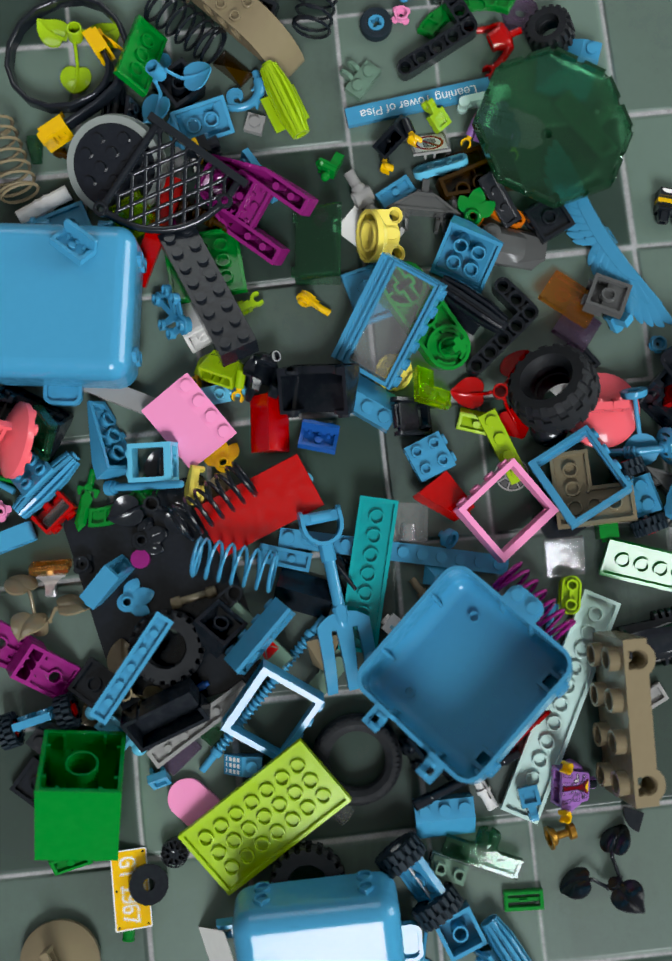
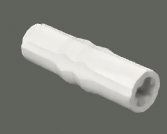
M63 185L16 210L15 214L21 223H26L30 220V217H41L72 200V197L66 186Z

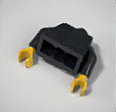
M400 115L372 146L379 153L380 162H382L380 172L389 175V171L393 172L394 165L388 163L389 156L406 138L407 143L417 148V141L422 143V138L415 134L416 131L412 121L408 117Z

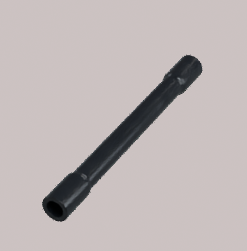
M516 747L512 748L500 764L505 766L521 758ZM454 779L431 792H426L413 799L412 804L415 810L419 811L434 801L467 785V783Z

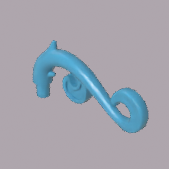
M259 70L252 71L254 86L251 92L254 91V93L247 101L243 103L234 102L235 99H239L240 102L243 101L244 95L239 88H232L227 92L226 101L229 112H243L253 107L256 110L259 109L260 99L263 98L265 93V87Z

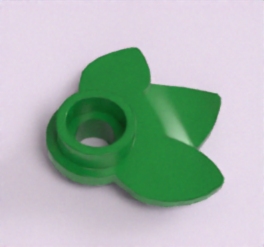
M481 187L474 189L469 197L460 195L457 203L459 210L464 213V219L476 225L481 222L482 218L489 217L496 206L495 201L486 200L485 193ZM470 213H476L477 217L472 218Z

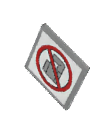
M444 132L419 135L422 138V143L417 141V148L410 145L413 156H424L425 160H427L426 155L432 154L433 159H435L437 153L451 152Z

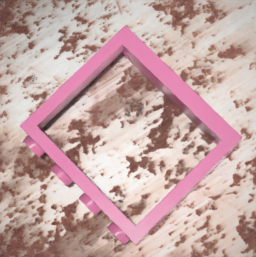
M505 458L502 462H499L497 464L498 469L486 474L483 477L485 481L480 485L476 484L469 491L471 494L466 498L462 497L458 500L457 507L453 509L454 513L498 563H505L559 511L515 458ZM511 469L544 509L500 549L470 515L467 509Z

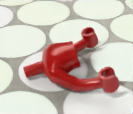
M495 22L477 27V34L487 33L486 38L492 52L503 51L492 65H485L482 72H490L485 75L488 79L492 77L493 72L503 65L514 49L512 38L522 34L520 26L510 31L503 22ZM465 27V28H464L465 30H466V29H469L470 31L473 30L472 27Z

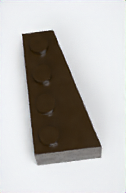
M508 150L439 178L435 186L440 198L444 201L458 199L460 195L469 197L474 189L480 187L477 179L492 169L495 170L507 192L517 190L522 184Z

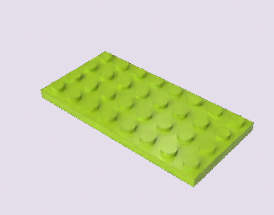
M299 738L180 832L178 838L230 896L351 802L352 797L307 744Z

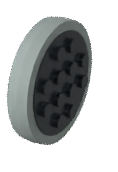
M104 114L86 122L73 136L67 153L68 176L75 193L90 209L93 210L95 202L103 200L150 129L140 120L123 114ZM156 134L145 151L157 147L158 137ZM162 149L161 160L166 158L164 149ZM157 152L148 155V165L157 162ZM143 154L131 172L144 168ZM167 162L161 165V175L168 172ZM157 167L148 170V180L157 177ZM143 173L134 176V186L143 183ZM128 175L118 193L130 188V175ZM166 178L161 179V189L164 188ZM156 182L147 185V195L156 192ZM143 188L134 191V201L143 198ZM130 193L121 197L120 207L129 204ZM114 196L109 204L110 211L112 212L116 211V196ZM156 197L147 200V209L156 202ZM143 202L134 206L133 216L142 213ZM103 206L99 208V212L104 210ZM129 208L121 211L118 215L128 218Z

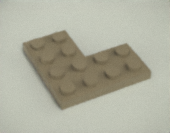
M587 449L563 452L549 461L552 485L575 519L623 489L619 483L592 486ZM633 485L630 494L576 528L638 520ZM558 511L556 513L558 530L570 529V526Z

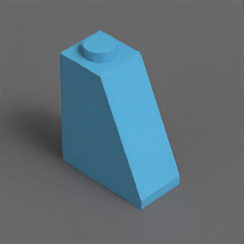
M123 554L102 567L79 597L86 606L92 610L96 609L106 601L136 567Z

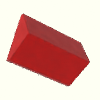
M268 393L253 396L250 401L251 453L289 452V418L287 415H280L279 396L277 399L268 397Z

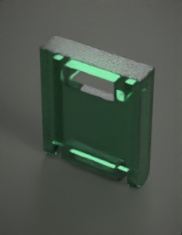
M33 405V410L37 411L35 424L38 425V432L34 436L32 449L40 460L49 461V454L52 452L56 435L55 430H57L58 424L43 405Z

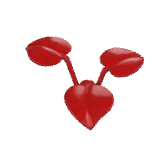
M515 351L503 359L500 365V372L508 378L504 383L496 384L493 390L483 392L484 384L480 379L467 377L450 390L452 397L460 405L475 409L483 404V395L493 394L495 399L503 400L507 410L502 412L499 417L508 435L524 439L529 427L521 422L512 408H509L506 399L508 395V387L506 385L509 382L510 374L514 373L515 365L522 361L529 351Z

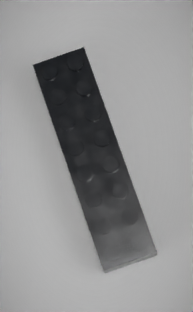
M196 226L176 233L158 235L161 248L223 367L258 352L257 339Z

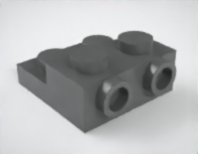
M596 273L594 278L589 279L586 290H589L588 294L584 293L580 302L583 305L582 311L598 317L603 313L621 319L633 285Z

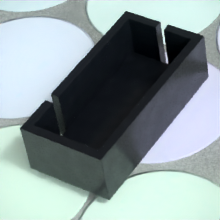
M189 677L140 701V706L136 703L122 710L120 727L142 753L210 720L211 704L202 692L199 693V688Z

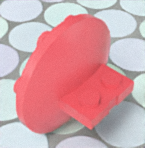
M598 373L601 391L599 398H597V405L594 411L589 412V417L584 422H579L569 432L573 434L585 425H588L590 429L593 428L598 433V440L601 445L605 443L608 448H611L626 441L636 429L633 400H624L620 396L621 390L632 387L618 376ZM587 438L580 441V443L593 448Z
M18 402L6 420H0V471L2 476L8 479L22 476L26 463L29 464L32 460L31 448L34 436L38 432V425L35 424L37 411L33 410L30 403Z

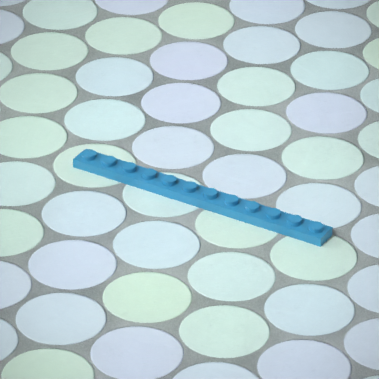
M280 528L278 547L319 552L318 547L308 544L303 539L300 530ZM308 531V534L318 541H328L335 536V534ZM341 535L333 543L335 553L351 556L354 536ZM394 541L390 561L445 568L464 566L472 571L503 575L508 570L509 559L505 563H498L489 553Z

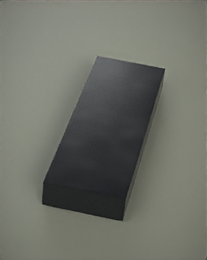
M494 169L477 179L486 198L496 202L494 211L505 229L522 219Z

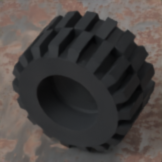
M549 4V7L544 5L542 9L535 10V14L529 16V21H526V28H524L525 37L531 51L539 58L542 56L543 59H547V57L554 59L556 55L558 57L561 56L563 51L569 50L568 46H572V39H575V28L569 12L558 4L555 7L553 4ZM557 28L553 33L544 35L548 30Z

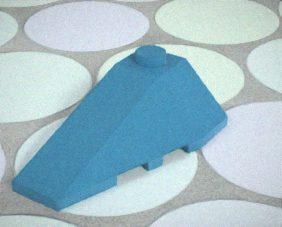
M88 401L91 461L96 479H115L124 476L128 468L125 456L128 444L125 440L126 435L124 432H120L116 425L117 420L105 401Z

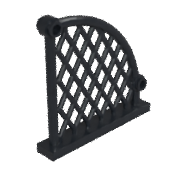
M151 111L147 119L152 123V126L103 200L97 201L93 205V211L97 216L107 217L126 228L151 234L176 233L202 224L222 209L231 208L233 205L232 197L238 188L242 187L246 190L250 182ZM157 133V147L145 151ZM162 133H166L173 139L162 144ZM177 141L185 147V150L175 154V142ZM171 146L170 156L161 160L162 149ZM190 150L198 156V159L188 163V152ZM157 152V162L148 165V155ZM143 154L144 168L131 172ZM184 155L183 165L174 169L175 159ZM170 161V171L161 175V165ZM201 161L207 162L211 165V168L201 172ZM197 164L196 175L187 178V169ZM157 167V177L148 180V170ZM216 169L224 177L213 182L214 170ZM183 170V180L174 184V174ZM143 173V183L134 186V176ZM209 174V184L200 187V177ZM128 175H130V188L118 193V190ZM170 176V185L161 189V179ZM229 178L233 183L226 192L227 179ZM196 179V189L187 193V183ZM156 182V192L147 195V185ZM222 183V193L213 196V186ZM183 185L182 195L173 199L174 189ZM143 188V198L134 201V191ZM209 189V198L200 202V192ZM169 191V201L160 204V195ZM130 193L129 204L120 207L121 197ZM196 194L195 204L186 208L187 198ZM114 196H116V211L112 212L110 211L109 204ZM156 197V207L147 210V200ZM224 198L229 200L227 204L222 203ZM182 200V210L173 213V204ZM143 202L142 213L133 216L134 206ZM208 204V211L199 216V207ZM103 206L104 210L99 212V208ZM169 206V216L160 219V209ZM129 208L128 219L118 215L121 211ZM195 209V218L186 221V213ZM156 211L155 222L146 225L147 215ZM182 215V223L173 225V218ZM142 217V224L132 222ZM168 221V226H160L161 223Z

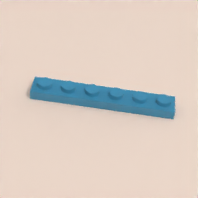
M159 611L155 613L88 715L107 725L174 624V621Z

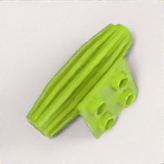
M271 60L264 62L260 69V74L267 96L260 99V102L276 134L287 130L293 140L302 138L310 131L307 119L310 117L294 84H291L277 62H272Z

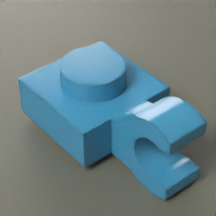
M537 784L516 788L521 808H527L531 822L538 821L539 815L536 806L542 805Z

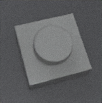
M248 112L243 128L244 132L262 137L267 120L266 116Z

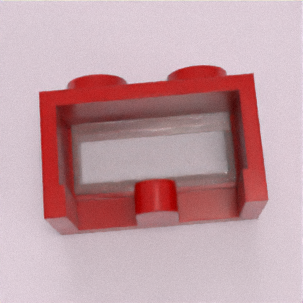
M61 491L55 493L57 497L51 503L47 502L43 505L44 510L38 516L30 518L47 535L57 534L63 528L61 524L66 519L69 521L76 515L75 510L78 507Z

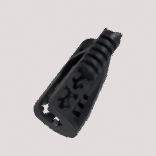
M672 606L670 608L666 607L664 610L658 609L657 612L655 610L650 611L651 619L616 627L617 631L645 637L647 644L654 650L656 660L661 659L664 666H668L669 663L672 665ZM630 652L629 659L631 660L633 656L632 652Z

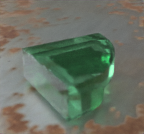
M212 727L200 737L213 747L224 734V731L220 730L219 727Z

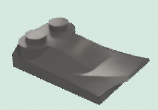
M495 223L482 225L483 230L504 243L494 265L532 271L538 264L545 261L548 242L542 245L535 233L510 228L505 229Z

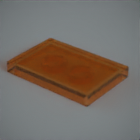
M556 270L538 299L584 329L587 328L594 315L582 311L583 305L580 304L584 293L588 294L589 290H586L584 286Z

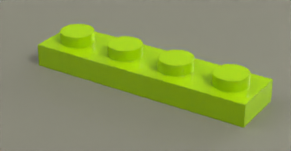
M493 408L478 416L477 418L498 461L502 462L505 458H515L525 470L496 409ZM511 469L505 473L511 485L520 481Z

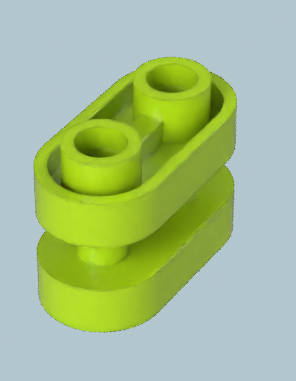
M573 575L565 576L558 583L557 604H559V609L565 608V614L567 615L576 614L580 610L582 583L578 577Z

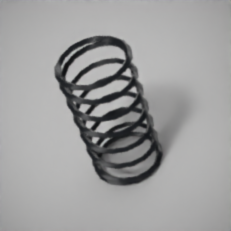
M147 0L143 12L144 19L149 23L155 21L157 30L165 28L166 37H171L175 34L174 43L178 45L184 42L185 52H189L194 48L193 59L200 58V61L203 62L204 54L210 47L213 39L221 33L219 47L214 56L206 63L211 64L219 56L226 43L227 34L223 28L215 27L213 20H206L204 13L196 12L195 6L192 4L187 5L186 0H181L184 6L180 7L177 11L178 0H166L161 10L154 17L149 18L150 11L158 0H153L152 2ZM175 2L166 22L162 26H158L164 11ZM187 8H191L193 14L185 19ZM184 10L179 24L168 34L171 22ZM196 15H200L203 21L194 27ZM193 18L187 33L181 40L177 41L183 26ZM206 23H210L212 29L203 35ZM202 25L195 42L189 48H186L193 33ZM211 33L202 52L196 56L200 44Z
M299 0L300 4L295 6V11L298 15L292 18V27L298 34L306 38H327L331 34L332 17L335 14V4L338 0H334L333 3L331 0H326L330 4L328 6H318ZM306 6L311 9L321 10L327 17L317 18L303 14L298 8ZM332 7L331 14L325 10ZM330 19L329 25L323 20ZM297 21H316L324 25L325 28L311 29L301 26ZM295 25L308 32H323L328 29V33L323 36L308 35L298 30Z
M232 461V467L225 466L228 480L222 474L215 473L214 480L216 485L205 480L203 484L205 492L194 488V499L184 495L182 498L183 506L173 503L172 507H168V513L172 521L189 541L194 542V534L175 507L181 509L190 518L200 534L204 535V530L192 516L186 499L199 509L211 527L215 525L202 507L196 492L207 499L220 518L225 520V516L213 500L207 484L224 499L232 512H235L236 509L223 491L218 477L233 490L243 504H246V501L231 478L229 470L242 481L254 497L257 496L258 492L255 486L235 461Z

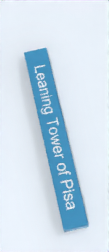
M488 77L345 108L344 112L348 129L398 118L400 115L408 116L425 112L421 104L430 98H433L437 108L457 105L460 97L491 90Z

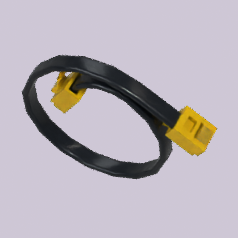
M47 0L38 4L17 22L6 43L4 67L11 87L30 107L50 114H58L37 128L39 131L36 134L37 137L51 153L72 140L74 134L71 130L102 110L120 93L124 82L117 76L114 78L112 61L116 57L107 42L113 48H118L121 51L123 48L107 37L100 27L98 29L96 26L93 28L89 27L83 31L82 34L102 65L105 66V74L100 84L91 93L70 102L46 103L29 97L19 87L14 73L16 50L25 33L37 22V18L40 19L61 8L79 6L91 8L105 14L117 26L124 46L127 33L117 15L99 0ZM63 113H74L65 120H63V118L65 117Z

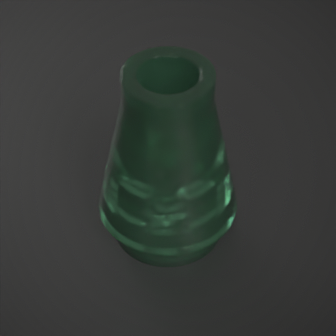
M37 135L27 136L25 143L31 164H43L44 145Z

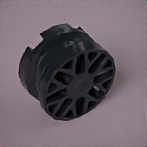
M178 836L171 837L161 849V860L167 867L179 868L187 861L190 851L180 841Z

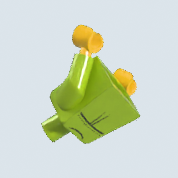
M215 350L199 358L194 370L195 375L191 378L197 381L196 384L200 388L202 387L201 380L230 390L236 388V391L231 395L232 400L235 402L236 394H240V403L244 401V395L241 393V390L244 389L246 376L243 375L244 364L241 360L223 367Z

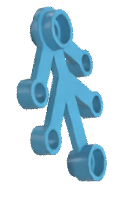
M170 284L162 285L161 291L155 292L151 297L153 305L162 307L169 315L166 319L158 320V328L160 331L166 330L168 340L176 339L179 333L186 335L192 331V321L190 317H186L183 314L179 293H172ZM176 322L174 328H168L172 323Z

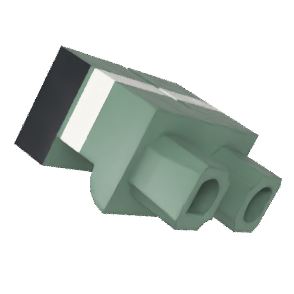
M431 849L428 864L435 875L443 880L463 886L469 869L467 861L452 856L449 858L448 855Z

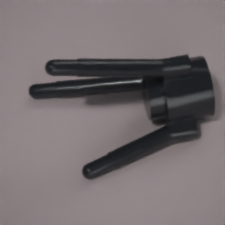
M341 556L336 557L337 560L335 561L339 576L342 575L352 589L357 590V587L346 574V571L349 569L347 565L350 567V561L347 557L344 559ZM339 577L340 584H341V589H342V592H343V594H344V596H345V595H346V589H345V587H344V585H343V583H342V581H341V579H340V577Z

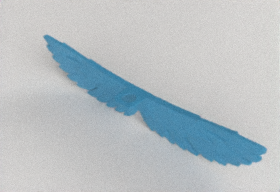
M553 140L552 150L547 147V159L543 158L545 169H542V173L546 180L542 182L548 191L545 192L546 196L548 197L556 192L576 223L568 229L570 232L566 234L573 238L572 242L577 245L592 246L588 254L587 263L588 266H591L593 275L597 272L633 285L624 309L625 312L631 313L632 317H635L639 323L643 324L645 322L651 327H654V324L658 327H665L664 322L672 325V317L663 306L662 301L616 245L618 241L611 230L601 222L569 158L566 157L558 141Z

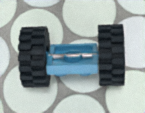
M409 831L396 838L389 846H386L378 854L379 856L375 858L374 862L380 871L388 874L391 879L400 876L418 902L412 909L411 914L422 930L427 933L428 931H433L434 928L438 929L440 925H444L447 920L452 919L453 915L458 913V909L463 906L464 901L451 882L441 883V880L432 871L428 862L422 857L427 850L426 846L415 831Z

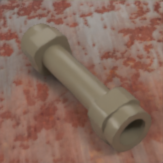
M215 585L206 587L203 591L187 596L170 598V603L174 610L193 601L206 597L208 599L216 597L218 593Z

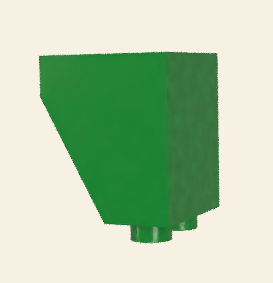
M44 730L34 790L35 860L118 861L126 744L125 732Z

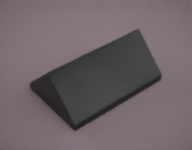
M282 567L273 599L275 597L293 611L318 618L321 615L324 617L329 616L332 600L328 581Z

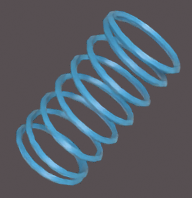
M202 536L198 537L190 562L189 572L192 578L198 572L203 546L207 541L208 558L203 576L204 580L208 579L213 555L220 544L217 583L221 580L223 566L232 547L233 559L229 585L233 584L239 559L245 549V567L241 587L244 588L246 585L251 564L257 553L258 562L254 590H258L266 561L270 555L266 592L268 594L271 592L279 559L277 552L273 554L271 550L268 551L261 563V551L259 548L252 552L249 559V550L246 545L241 547L237 554L236 546L232 542L224 552V545L221 540L217 541L212 547L211 540L208 537L205 539Z

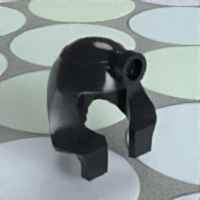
M274 350L270 354L267 352L255 353L245 363L243 375L246 376V402L252 400L255 392L259 391L261 384L270 387L268 397L277 399L278 383L276 369L278 368L277 362L281 359L279 351Z

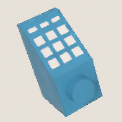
M224 753V774L237 777H251L263 767V753Z

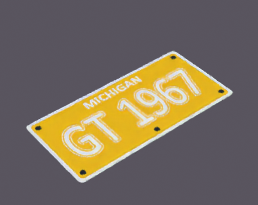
M146 847L118 851V861H110L116 933L153 926L151 905L144 906L137 903L131 897L128 890V881L133 871L143 864H148ZM149 878L143 883L145 890H150Z

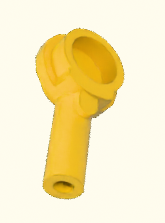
M302 290L296 296L298 304L302 307H313L326 316H329L332 311L320 304V301L306 290Z

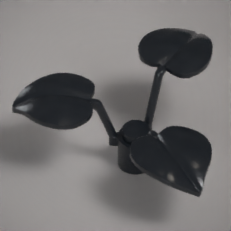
M163 448L156 449L147 458L144 465L146 477L164 476ZM153 489L152 494L147 496L143 504L140 505L136 497L126 494L115 500L107 519L117 525L134 526L140 523L144 517V513L140 508L153 512L157 509L168 511V507L161 506V499L156 495L157 489ZM176 502L177 504L183 506V502ZM187 504L192 516L197 521L194 510ZM175 507L185 519L192 532L195 533L197 529L190 518L181 509ZM167 513L164 518L166 528L172 533L182 534L172 521L169 513Z
M619 824L607 829L600 838V847L605 853H610L617 876L609 878L606 885L593 877L589 878L590 873L587 868L576 867L566 873L560 885L561 894L574 900L583 899L591 891L592 885L590 882H594L604 887L607 891L610 890L612 892L610 896L611 902L618 910L634 914L645 913L644 889L642 885L632 879L623 881L614 858V854L624 855L630 847L631 835L625 824Z

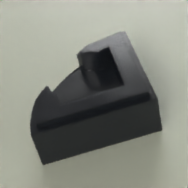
M623 806V816L630 828L639 832L644 813Z

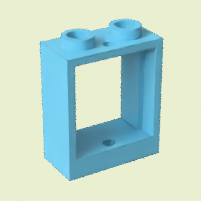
M178 442L127 444L125 456L128 466L126 469L128 483L179 480ZM163 448L164 476L139 477L138 449Z

